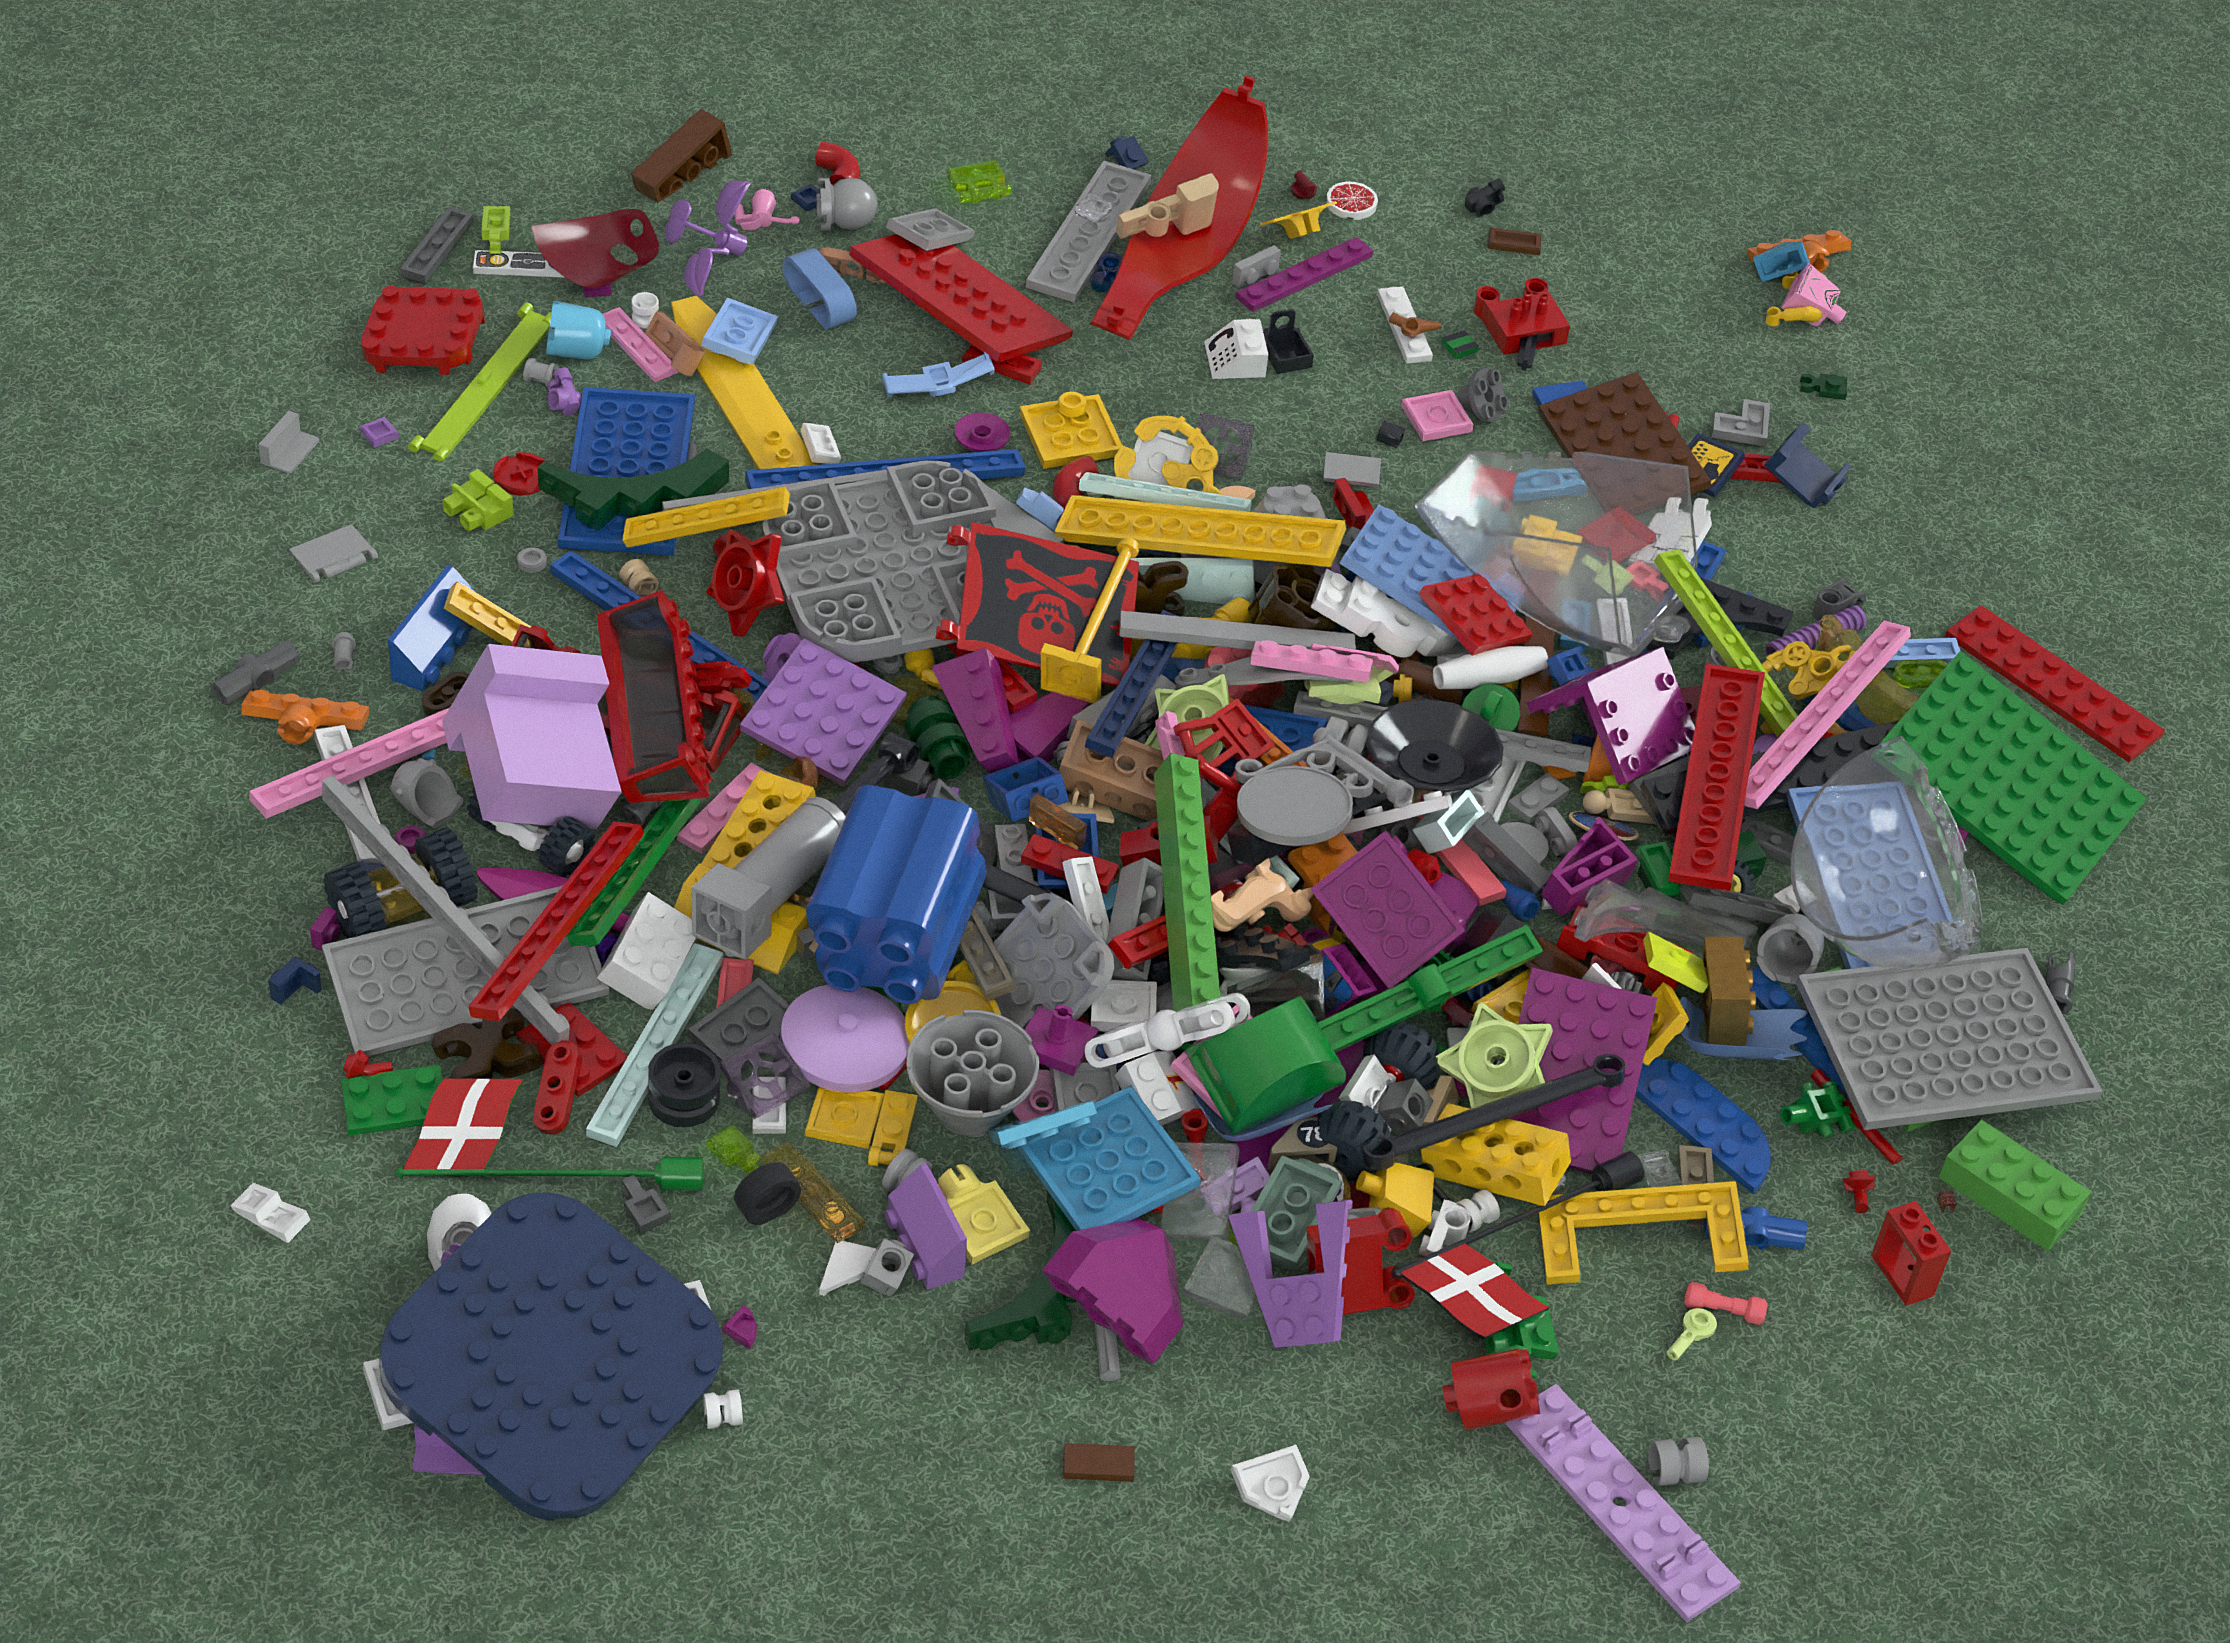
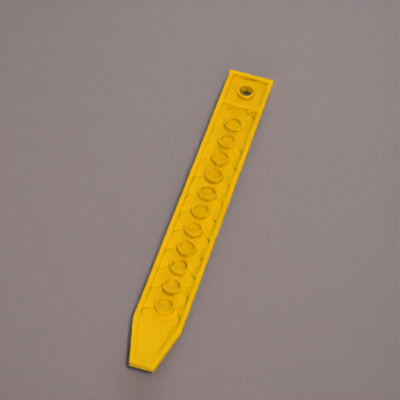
M697 296L671 302L675 323L701 346L703 337L717 316V313ZM702 347L705 353L696 370L758 470L818 465L816 462L811 461L806 445L754 364L741 363L735 358L714 353L710 349Z

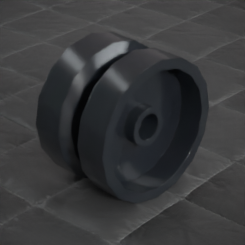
M676 1043L666 1046L657 1052L649 1063L648 1105L653 1115L661 1122L674 1127H693L711 1118L720 1104V1064L716 1056L705 1047L694 1043Z

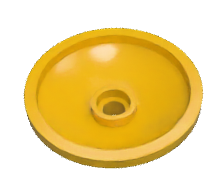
M945 981L938 998L933 1000L920 999L917 1003L909 1005L905 1016L906 1036L909 1043H911L915 1034L925 1024L944 1014L947 1018L961 1015L963 1010H981L1001 1015L1000 1009L994 999L986 1001L979 986L963 981Z

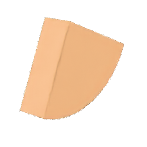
M1228 486L1219 490L1225 496L1249 500L1255 497L1256 492L1244 486Z

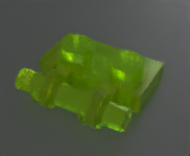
M997 160L948 168L947 177L956 192L966 191L959 193L961 203L971 202L975 204L980 203L982 199L993 198L996 200L1001 199L1003 195L1011 194L1009 184L1000 185L1005 183V174Z

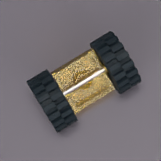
M446 827L417 838L415 840L416 843H414L416 852L411 859L418 866L422 865L427 870L430 879L437 886H441L446 890L455 906L458 908L476 901L478 887L475 885L477 881L472 873L473 867L472 864H469L468 854L463 850L461 841L457 840L455 832H452L451 828ZM354 862L324 874L323 882L326 885L324 889L328 895V904L337 911L338 925H340L342 933L347 939L385 930L388 923L424 910L386 867L366 874L364 867H361L360 863Z

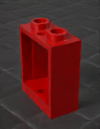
M1913 1201L1887 1211L1871 1256L1905 1306L1935 1295L1952 1251L1917 1201ZM1904 1242L1917 1259L1916 1261L1914 1260L1908 1249L1905 1247Z

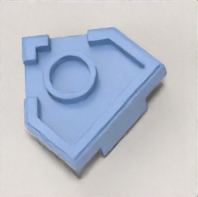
M1024 487L1016 501L1017 505L1050 530L1055 531L1064 508L1042 491L1038 493Z

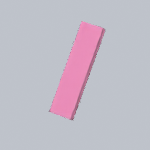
M620 307L603 313L606 319V328L611 329L610 336L654 382L678 373L671 366L672 361Z

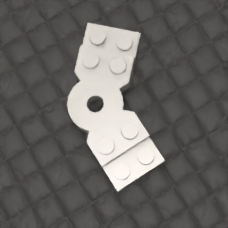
M1326 569L1322 574L1311 608L1360 637H1367L1369 633H1373L1375 635L1373 640L1375 644L1387 653L1397 657H1409L1416 650L1424 656H1442L1468 651L1460 641L1397 600L1388 598L1383 591L1357 575L1351 583L1343 575L1334 573L1329 569Z

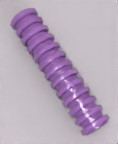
M1853 605L1767 643L1765 646L1766 656L1785 649L1788 644L1794 641H1803L1809 646L1810 650H1816L1865 628L1866 616L1859 606Z

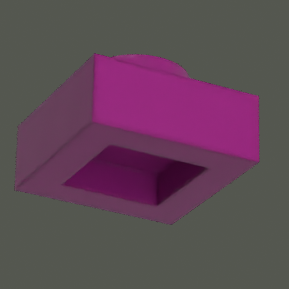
M325 907L311 926L312 948L322 951V945L337 941L341 927L338 925L336 910Z

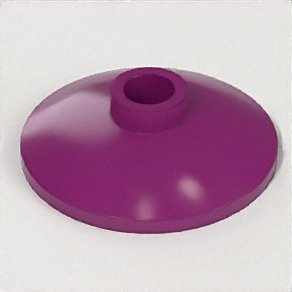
M982 412L972 413L962 417L956 423L955 437L963 447L976 452L995 451L1005 446L1009 441L1010 428L1002 418L996 415Z

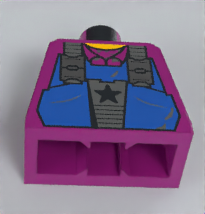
M1345 944L1322 949L1303 983L1304 991L1312 1000L1308 1007L1316 1020H1321L1323 1017L1327 1019L1369 999L1378 991Z

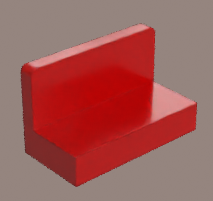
M1346 478L1335 479L1332 495L1333 501L1349 529L1355 527L1362 530L1375 511L1364 491L1353 492Z

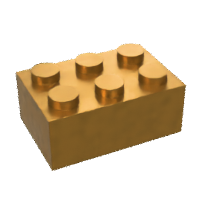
M1704 937L1702 960L1709 985L1704 993H1701L1707 1044L1746 1046L1747 1034L1753 1033V1016L1749 1015L1750 1010H1755L1756 1007L1755 991H1750L1753 987L1752 970H1747L1750 967V951L1744 950L1742 937Z

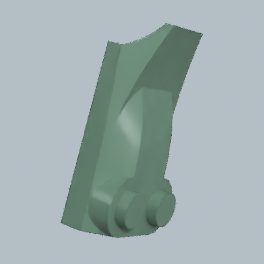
M1283 1155L1281 1156L1250 1211L1264 1210L1272 1264L1288 1270L1298 1269L1304 1264L1307 1258L1306 1227L1318 1225L1315 1204L1333 1202L1342 1186V1181L1338 1179V1172L1305 1158L1292 1160Z

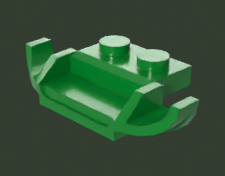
M1495 1263L1508 1276L1512 1271L1511 1264ZM1529 1294L1548 1306L1546 1297ZM1549 1310L1484 1339L1487 1355L1518 1348L1520 1350L1527 1348L1530 1357L1541 1359H1554L1559 1354ZM1531 1370L1532 1379L1537 1377L1536 1370Z

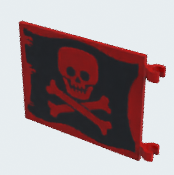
M975 522L970 524V531L963 526L953 525L952 531L947 534V544L952 546L966 545L968 547L959 626L953 621L942 619L940 626L936 628L935 638L945 641L956 640V651L972 653L987 648L997 660L1041 670V650L1044 643L1075 652L1118 557ZM1129 560L1086 654L1101 659V684L1117 687L1130 665L1132 638L1119 636L1121 611L1135 612L1138 561Z

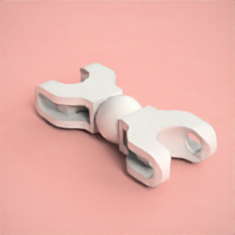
M1232 993L1184 1008L1178 1012L1161 1010L1150 1019L1113 1028L1103 1035L1091 1039L1085 1046V1057L1093 1067L1102 1068L1153 1052L1157 1049L1172 1051L1181 1047L1185 1042L1223 1033L1232 1026L1243 1022L1249 1017L1250 1004L1242 994ZM1228 1002L1236 1003L1239 1006L1240 1012L1237 1017H1234ZM1098 1044L1103 1045L1104 1051L1108 1056L1107 1059H1102L1095 1053Z

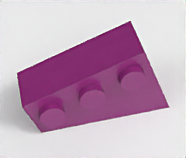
M1598 817L1590 830L1581 837L1579 843L1573 850H1570L1551 873L1541 895L1561 917L1576 909L1579 903L1584 905L1626 883L1638 859L1608 825Z

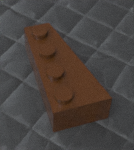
M700 109L680 129L674 132L667 141L654 150L641 165L635 168L631 173L635 189L659 203L681 189L684 181L691 182L698 178L701 170L706 167L712 169L717 166L718 163L715 161L722 157L725 159L731 157L732 152L724 122L705 110Z

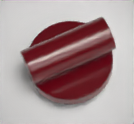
M1302 171L1296 172L1294 175L1296 180L1291 185L1292 194L1303 199L1314 197L1317 192L1316 185Z

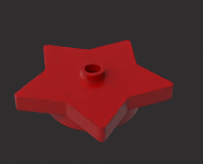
M730 529L728 532L726 548L716 561L712 583L706 590V593L713 597L721 608L727 610L733 636H745L761 610L781 605L785 602L776 574L782 540L781 535L771 533L753 541L740 531Z

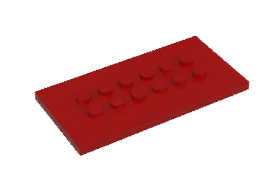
M893 234L851 246L849 256L983 353L986 352L997 363L1062 343L1072 337L1073 330L954 245L926 251L902 236Z

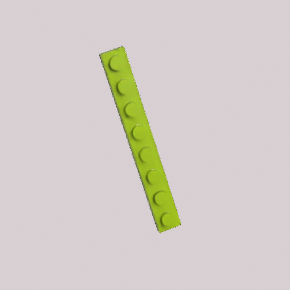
M1677 549L1658 553L1654 563L1728 667L1765 672L1759 712L1779 738L1798 715L1681 550Z

